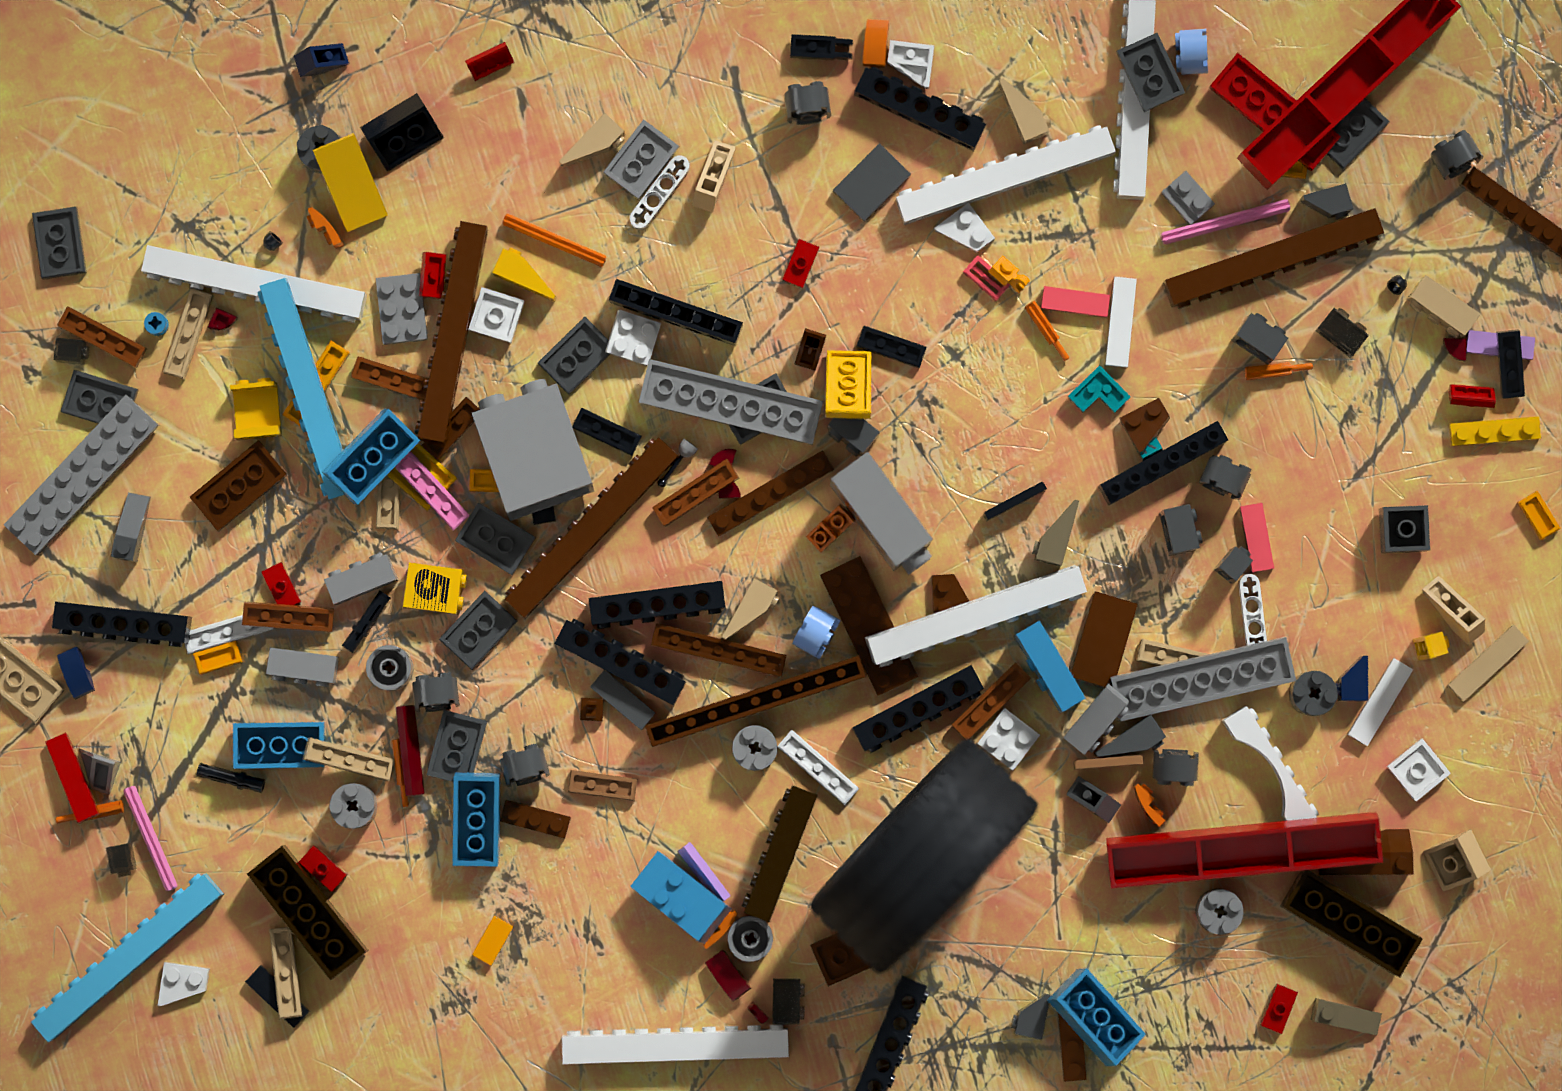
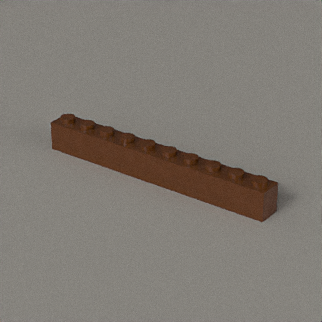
M1374 208L1166 279L1163 284L1171 307L1178 306V309L1190 306V301L1199 299V302L1211 299V294L1220 292V295L1233 291L1232 287L1241 285V288L1254 284V279L1261 277L1262 280H1267L1274 277L1275 272L1281 270L1283 273L1296 269L1295 265L1304 263V266L1311 265L1317 262L1316 258L1325 256V259L1338 255L1337 251L1346 249V252L1359 248L1358 244L1366 241L1367 245L1380 241L1379 237L1384 234V230L1377 210Z
M460 221V226L456 227L454 231V240L457 241L455 249L451 248L449 257L452 267L451 270L446 272L445 283H448L447 292L443 291L441 296V304L444 307L443 312L438 313L436 326L440 327L438 335L434 334L432 347L435 348L434 356L429 357L428 369H431L430 377L425 378L423 390L427 391L425 400L421 399L419 407L422 417L421 421L416 422L415 434H418V438L423 442L446 446L488 235L486 225Z
M659 437L656 440L652 438L644 446L646 451L641 456L637 454L628 463L631 467L625 473L621 471L613 479L615 484L610 489L605 487L598 495L600 499L595 505L590 503L582 512L584 516L579 521L575 519L567 527L569 532L564 537L560 535L552 543L554 548L548 554L544 552L536 560L538 565L533 570L529 568L521 576L523 579L518 586L513 584L505 593L507 597L504 600L523 618L526 619L677 460L679 456Z
M856 656L645 725L651 746L655 747L863 679L866 675L860 657Z

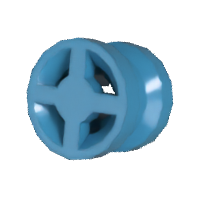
M152 312L144 319V326L152 335L161 336L167 332L169 322L159 312Z

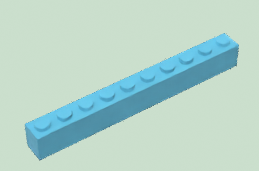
M282 278L260 285L261 291L257 292L261 304L266 305L268 312L264 314L268 326H273L274 334H271L275 347L279 346L282 355L278 357L282 369H287L286 383L289 390L293 389L295 398H292L295 410H300L302 419L299 420L303 433L307 432L309 437L306 444L309 453H314L316 462H313L317 475L321 474L323 483L320 484L324 496H328L329 500L342 496L344 494L322 473L343 451L288 279Z
M198 873L189 881L190 886L187 889L183 890L181 888L171 896L173 900L168 905L165 903L160 905L154 911L156 915L150 920L145 918L137 925L139 930L133 935L129 932L120 940L122 944L118 948L114 949L112 947L102 955L105 958L99 964L94 962L85 970L87 974L80 979L78 976L68 984L69 990L64 994L62 992L56 994L51 999L53 1003L48 1008L43 1006L34 1013L36 1018L31 1023L48 1043L56 1039L224 895L208 874L201 876Z

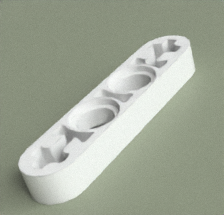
M678 155L672 158L632 211L630 222L635 229H645L687 175L690 170V164L686 157ZM683 161L685 170H678L676 176L679 178L676 180L673 175L667 172L670 170L673 173L676 169L674 163ZM664 178H669L673 182L672 187L668 190H664L660 186V182ZM653 195L659 198L660 202L657 207L647 205V199ZM642 205L648 211L653 212L651 215L648 212L645 214L644 224L641 222L639 224L635 223V215L640 216L644 212V209H641Z
M1246 574L1240 578L1238 586L1245 643L1247 646L1255 644V641L1250 643L1249 638L1256 639L1262 636V641H1258V643L1267 641L1260 582L1255 575ZM1247 578L1255 582V586L1251 587L1252 593L1256 592L1257 597L1250 596L1244 598V594H1249L1248 587L1243 586ZM1249 600H1254L1258 604V609L1254 613H1250L1246 609V603ZM1252 622H1257L1261 627V631L1257 635L1251 634L1248 630V626Z

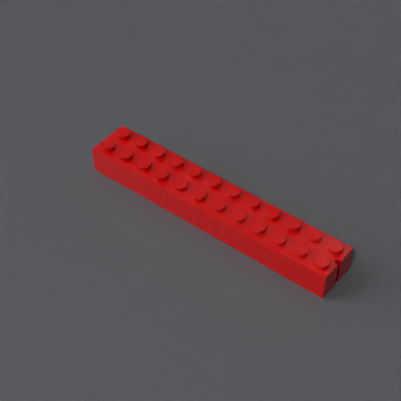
M1403 0L1237 157L1239 162L1268 190L1462 6L1456 0Z
M1377 812L1106 838L1111 889L1383 863L1380 821Z

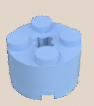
M1206 29L1179 30V33H1175L1176 51L1180 50V55H1176L1177 72H1181V75L1208 73Z
M812 606L792 644L820 659L826 649L823 645H829L834 636L831 630L835 632L841 620L818 607Z

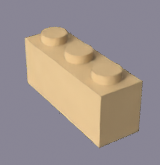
M1427 275L1420 280L1407 298L1411 302L1409 305L1413 309L1428 314V319L1436 325L1442 324L1447 328L1446 332L1454 338L1464 337L1480 316V313Z

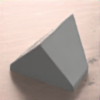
M79 748L89 781V788L109 795L121 762Z

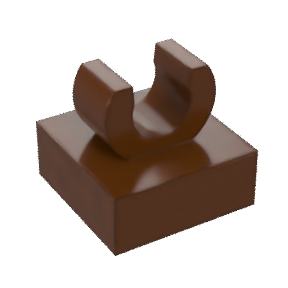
M581 698L580 720L603 721L604 699Z

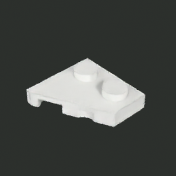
M890 40L887 64L925 89H929L934 45Z
M969 203L934 228L937 233H941L975 252H978L995 240V237Z
M164 962L158 1006L207 991L210 968Z

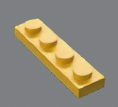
M1539 416L1449 424L1451 447L1541 439Z

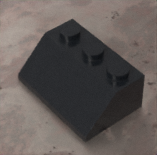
M417 93L360 127L387 172L444 138Z

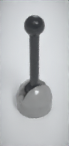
M683 439L679 445L680 456L663 479L658 480V486L661 488L665 487L667 479L684 457L693 456L698 448L686 439Z

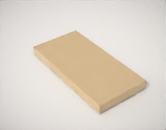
M0 636V695L37 724L64 692L65 688Z

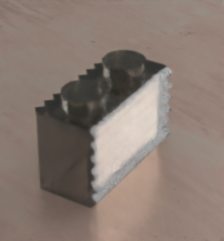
M1333 308L1315 331L1351 358L1369 336L1366 333L1367 328L1359 322L1353 323L1349 320L1348 317L1350 315L1343 309L1338 308L1337 310Z
M773 978V1024L800 1025V1020H804V1006H800V997H805V983H800V978Z

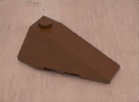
M1385 829L1380 831L1383 863L1320 868V875H1414L1413 848L1409 829Z

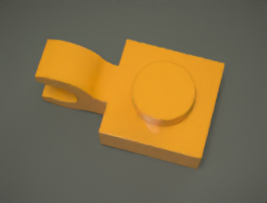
M1004 256L988 271L1001 284L1006 286L1009 283L1018 293L1030 282L1027 276L1018 275L1019 269Z

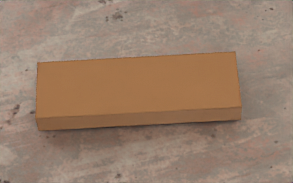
M1133 755L1075 760L1074 769L1143 764V756Z
M571 770L568 792L635 801L638 779Z

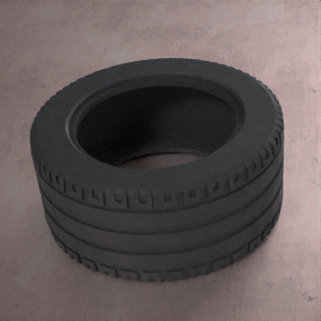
M970 738L957 744L912 789L841 865L811 901L810 910L817 917L820 916L821 921L830 930H835L838 933L837 936L848 947L852 946L855 949L854 952L865 963H869V967L878 974L888 971L896 965L958 904L1009 848L1036 814L1038 802L1032 795H1027V791L1016 780L1012 781L1010 779L1011 775L1000 765H995L993 763L994 759L983 749H979V745Z

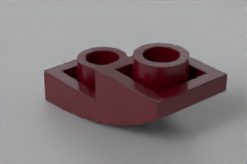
M721 950L705 962L716 981L733 1002L751 989L743 974L735 967L726 951Z

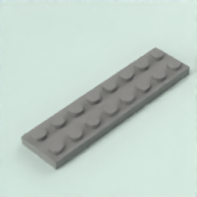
M651 359L648 362L639 399L641 404L813 445L823 405L821 400Z
M125 395L8 519L4 526L30 551L38 556L160 425L128 395Z
M1286 636L1110 677L1112 687L1129 700L1126 705L1128 711L1120 721L1296 681Z

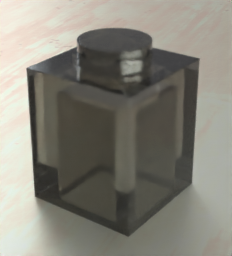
M56 338L53 360L60 363L84 365L85 359L87 360L89 357V346H86L87 343L83 340Z
M132 843L106 847L111 874L117 873L118 877L131 875V870L137 869Z

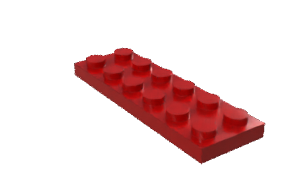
M1239 53L1233 57L1209 86L1213 92L1262 132L1297 101ZM1331 130L1299 162L1312 172L1341 136L1334 130Z

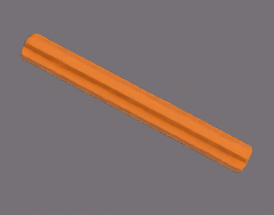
M506 214L503 219V225L597 266L603 267L605 264L606 256L510 214Z

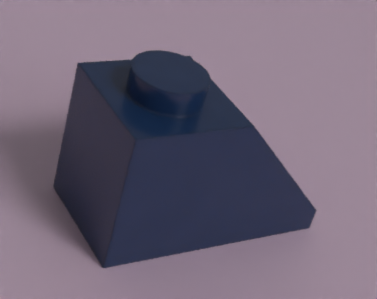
M343 43L310 46L294 56L300 77L319 75L349 64Z
M1360 656L1338 678V683H1335L1338 701H1368V656Z

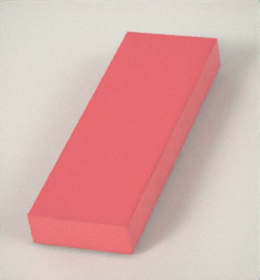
M1044 286L1041 309L1107 318L1110 295Z
M1263 503L1240 506L1247 551L1251 553L1250 558L1253 560L1250 564L1251 573L1274 569Z

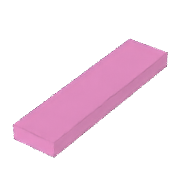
M411 451L395 466L397 471L453 531L470 516Z

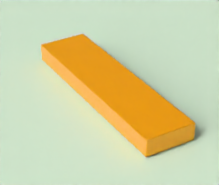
M333 341L329 342L315 364L324 393L350 354L349 351ZM291 400L282 415L300 426L299 420L302 419L300 410H295Z

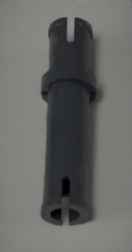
M380 590L378 591V594L356 625L352 626V632L342 644L344 648L354 653L362 639L369 635L367 632L391 597Z
M203 763L199 764L196 774L197 777L230 784L240 790L244 788L262 793L266 781L265 779L249 776L246 772H233Z

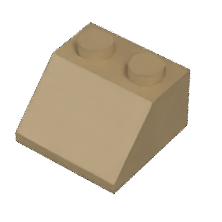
M1471 829L1423 851L1443 892L1476 880L1491 870Z

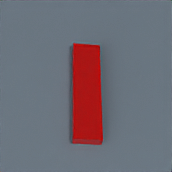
M63 733L45 741L77 823L80 824L100 815L68 734Z

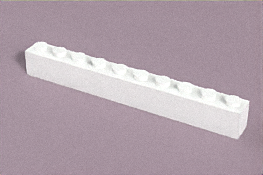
M1127 0V4H1123L1122 16L1126 17V25H1122L1121 39H1125V47L1154 34L1156 0ZM1120 69L1119 82L1123 83L1122 91L1118 92V104L1122 106L1121 113H1117V126H1120V135H1116L1115 148H1119V157H1115L1114 170H1118V179H1114L1113 192H1117V199L1143 200L1146 192L1150 110L1143 111L1124 69Z
M1100 125L1088 129L1089 133L1080 135L1079 132L1067 136L1068 140L1059 142L1058 139L1046 143L1047 147L1038 149L1037 146L1025 150L1026 154L1017 156L1016 153L1004 157L1005 161L996 163L995 160L983 164L984 168L975 170L974 167L962 171L963 175L954 177L953 174L941 178L942 182L933 184L932 181L920 185L921 189L912 191L911 188L899 192L900 196L896 197V203L903 224L906 225L966 205L967 203H972L1113 156L1116 151L1108 128H1101Z
M147 245L141 269L144 274H147L146 278L160 281V277L169 279L168 283L180 286L182 282L189 283L190 288L203 290V287L212 288L211 292L225 295V291L234 293L233 297L246 300L247 296L254 297L255 302L261 303L257 293L261 291L260 285L287 278L296 307H299L298 311L311 314L312 310L321 312L320 316L333 318L334 315L342 316L343 321L355 323V320H362L367 298L365 292L149 245Z
M1073 565L865 637L873 663L876 665L880 664V667L892 664V659L912 657L915 651L921 649L922 652L930 651L935 648V644L943 642V645L956 641L955 637L964 635V637L977 634L978 629L984 627L985 630L996 628L998 623L1006 620V623L1018 620L1019 615L1027 613L1029 616L1039 613V608L1048 606V608L1061 605L1060 601L1068 598L1069 601L1082 598L1081 594L1087 592L1079 566Z
M782 1024L770 1025V1029H761V1025H749L747 1030H738V1026H725V1030L716 1031V1027L712 1026L702 1027V1031H693V1027H682L680 1032H671V1028H657V1032L648 1033V1029H635V1033H626L625 1029L612 1030V1034H603V1030H590L588 1035H581L580 1031H567V1035L562 1036L563 1064L789 1057L788 1028H783Z

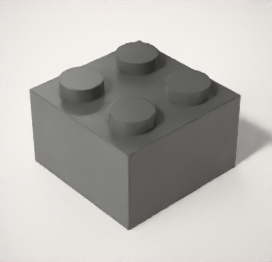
M1251 313L1244 320L1231 341L1268 365L1275 359L1288 340V337L1285 336L1286 332L1276 325L1272 327L1267 324V319L1262 315Z
M833 418L828 424V435L838 443L842 440L847 444L846 449L854 456L858 454L860 456L864 455L880 434L876 428L864 419Z
M1190 504L1165 509L1159 513L1169 556L1195 551L1200 548L1199 545L1202 543L1200 530L1196 531L1195 522L1197 521L1195 508L1191 509Z
M1428 505L1382 507L1379 509L1381 554L1426 552L1430 550Z

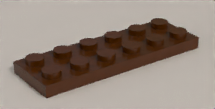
M861 556L821 574L820 577L860 657L877 696L917 678L918 675L909 658L901 659V657L892 659V664L880 667V664H874L865 637L894 628V625Z

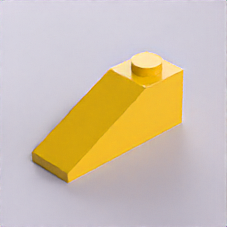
M511 247L509 250L503 248L492 272L493 275L555 302V294L525 258L521 256L522 252Z
M1443 631L1413 639L1418 661L1447 654V649L1450 648L1448 637L1443 635Z

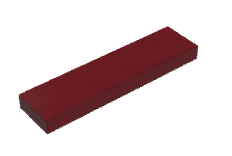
M415 706L396 707L405 795L425 794Z

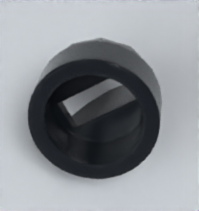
M271 231L267 233L263 240L264 247L269 251H274L283 244L281 239Z
M1396 275L1387 282V287L1393 294L1400 295L1407 287V280L1403 279L1401 275Z

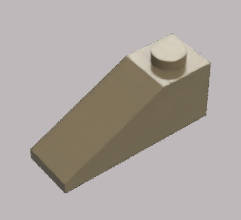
M1074 500L1040 538V541H1035L1032 554L1036 555L1035 560L1059 567L1062 566L1079 504L1078 500Z
M1315 998L1311 1020L1377 1035L1382 1013Z

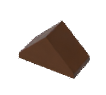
M805 328L795 365L816 371L826 341V335Z

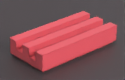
M977 255L963 273L992 299L997 301L1010 284L1007 283L1006 286L1001 288L975 265L977 262L987 271L991 269V266ZM973 269L979 276H981V277H982L986 282H988L994 289H996V290L998 291V293L995 294L990 288H988L983 282H981L975 275H973V274L970 272V270Z

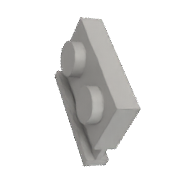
M1187 171L1182 173L1161 192L1189 225H1192L1215 205Z

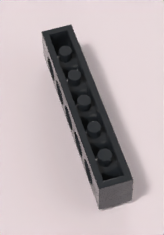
M871 67V69L865 68L854 91L855 96L967 149L975 150L986 127V123L983 122L984 119L974 114L971 116L964 114V110L956 105L947 106L937 96L932 95L930 98L924 95V91L918 87L911 86L909 88L903 85V81L899 78L892 76L890 79L875 67ZM877 84H884L887 87V91L885 93H878L875 90V86ZM903 93L906 95L907 100L904 103H899L895 100V95ZM920 102L924 103L927 106V110L925 112H918L915 109V105ZM943 112L947 115V120L939 122L936 120L935 114ZM962 121L966 123L967 129L965 131H958L955 128V124Z
M619 279L615 280L609 297L611 304L736 346L743 327V322Z
M1216 421L1105 481L1098 488L1108 506L1226 443L1228 438L1219 422Z
M722 581L589 598L592 625H597V629L610 628V623L619 622L620 626L633 625V620L640 619L642 623L655 622V617L663 616L664 620L677 619L678 614H686V617L700 616L699 612L708 611V615L722 613L721 609L726 608ZM704 593L708 596L709 600L706 605L700 606L696 603L698 594ZM682 596L686 599L684 608L678 609L674 606L673 602L676 597ZM656 599L664 602V608L659 612L652 610L651 607L652 602ZM633 602L641 604L642 610L639 614L634 615L630 613L629 607ZM617 605L620 610L618 616L609 617L607 614L608 607Z
M55 601L52 628L59 629L58 634L72 635V631L81 632L80 636L94 638V633L103 634L102 639L116 640V636L125 637L124 641L138 642V638L147 639V644L160 645V641H168V646L182 647V643L188 644L192 617ZM77 614L82 616V623L79 626H76L73 622ZM102 616L104 618V625L98 629L95 621L98 617ZM121 619H124L127 623L123 631H120L117 627V623ZM143 621H146L149 628L146 633L142 634L139 626ZM164 624H169L171 627V631L167 636H164L161 632Z
M574 618L572 622L566 620L554 644L673 706L676 704L686 684V681L682 680L684 675L674 670L671 673L663 670L665 665L655 660H652L651 663L643 660L645 655L634 649L631 653L624 650V644L614 639L611 642L603 639L605 634L595 629L591 632L583 628L585 624ZM580 634H585L588 637V643L583 647L576 644V637ZM600 644H604L608 648V653L604 657L597 656L595 652L596 647ZM618 655H625L628 658L626 666L618 667L616 665L615 659ZM645 665L647 667L648 673L645 677L640 678L636 676L635 669L637 666ZM659 675H664L668 679L667 685L663 688L655 685V679Z
M972 665L852 727L864 752L869 749L870 753L882 748L881 743L887 739L891 743L901 738V732L906 729L912 732L922 727L920 722L928 718L931 722L941 717L940 712L948 708L949 711L960 707L961 700L968 697L969 701L979 697L981 695L980 690L984 689ZM955 683H961L964 686L965 691L963 695L957 696L953 693L952 687ZM936 693H940L945 697V702L942 706H936L932 701ZM915 704H922L925 707L923 716L917 717L913 714L912 709ZM896 714H901L905 717L904 726L896 727L893 724V717ZM876 725H883L885 727L886 733L881 738L873 734V728Z
M901 975L855 1091H869L868 1084L874 1080L881 1084L879 1091H885L887 1087H892L895 1075L892 1073L895 1066L900 1067L904 1054H901L903 1046H908L911 1040L912 1033L909 1031L912 1024L916 1025L921 1012H918L920 1003L925 1004L929 995V991L926 990L927 985ZM910 996L914 999L912 1008L906 1009L902 1006L904 997ZM898 1017L906 1020V1026L901 1030L893 1026L894 1020ZM890 1038L895 1039L898 1043L897 1048L892 1051L885 1048V1042ZM882 1059L889 1062V1068L883 1072L876 1068L877 1062Z

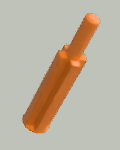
M1032 301L1024 307L1049 345L1053 344L1064 361L1068 360L1069 355L1058 341L1060 337L1037 303Z
M1290 362L1251 366L1245 367L1244 373L1246 380L1292 375L1294 371L1312 370L1313 364L1291 365Z
M398 738L392 740L397 785H400L402 806L408 807L409 800L408 796L405 795Z
M122 800L96 805L100 815L89 820L124 813ZM74 813L55 818L57 824L76 820Z

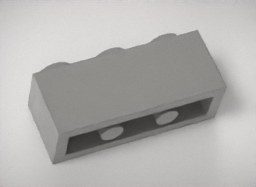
M381 552L370 556V561L362 564L361 561L350 564V569L341 572L338 569L328 573L329 577L324 579L333 604H341L398 581L389 555H383Z
M270 648L266 674L272 675L271 680L285 681V677L294 678V683L307 684L308 680L316 681V686L329 687L330 683L336 684L339 657Z
M1107 684L1065 734L1064 739L1083 755L1088 750L1092 753L1100 744L1098 741L1099 737L1102 734L1107 736L1113 729L1114 725L1112 722L1115 718L1121 719L1128 711L1126 705L1129 700L1111 685Z

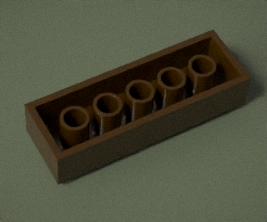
M793 785L791 789L786 788L782 801L786 802L784 809H778L774 822L778 824L775 831L770 830L766 841L770 846L767 852L762 851L758 862L762 867L759 873L754 872L750 886L754 888L751 895L746 894L742 907L746 908L744 913L770 923L817 799V794Z
M286 845L278 848L247 873L248 877L330 980L337 977L369 951Z
M1309 870L1300 871L1280 905L1281 908L1399 978L1423 938Z

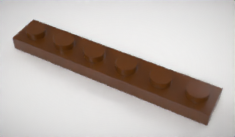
M1473 166L1460 186L1562 258V229Z
M822 450L707 518L718 537L830 473L834 468Z
M657 623L651 642L652 646L782 677L787 656Z

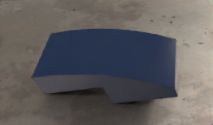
M76 646L57 655L63 676L74 699L95 691L91 673L85 667L80 648Z

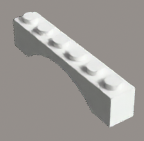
M1244 706L1223 719L1222 722L1233 740L1242 742L1255 749L1273 768L1282 792L1283 805L1281 816L1284 821L1317 818L1316 816L1319 815L1317 809L1312 803L1308 804L1304 798L1307 796L1305 790L1300 784L1296 785L1292 779L1295 777L1293 771L1288 765L1284 766L1280 760L1283 758L1277 746L1272 747L1269 739L1271 737L1265 727L1260 728L1257 720L1259 718L1254 709H1248L1247 706Z

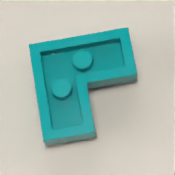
M1099 365L1067 397L1082 413L1098 397L1115 413L1130 398V395Z

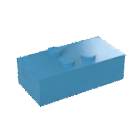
M383 409L322 473L353 504L358 505L416 446L420 439L390 409Z
M1040 621L1014 635L1027 658L1026 663L1032 672L1035 671L1039 678L1036 680L1042 692L1047 691L1059 713L1086 699Z
M325 722L233 723V769L325 767V765L303 760L308 738L325 741Z
M456 772L453 784V866H498L500 852V773Z
M659 851L656 852L630 886L702 944L707 942L732 910L731 907Z
M1087 968L1077 969L1047 1000L1105 1066H1117L1146 1035Z

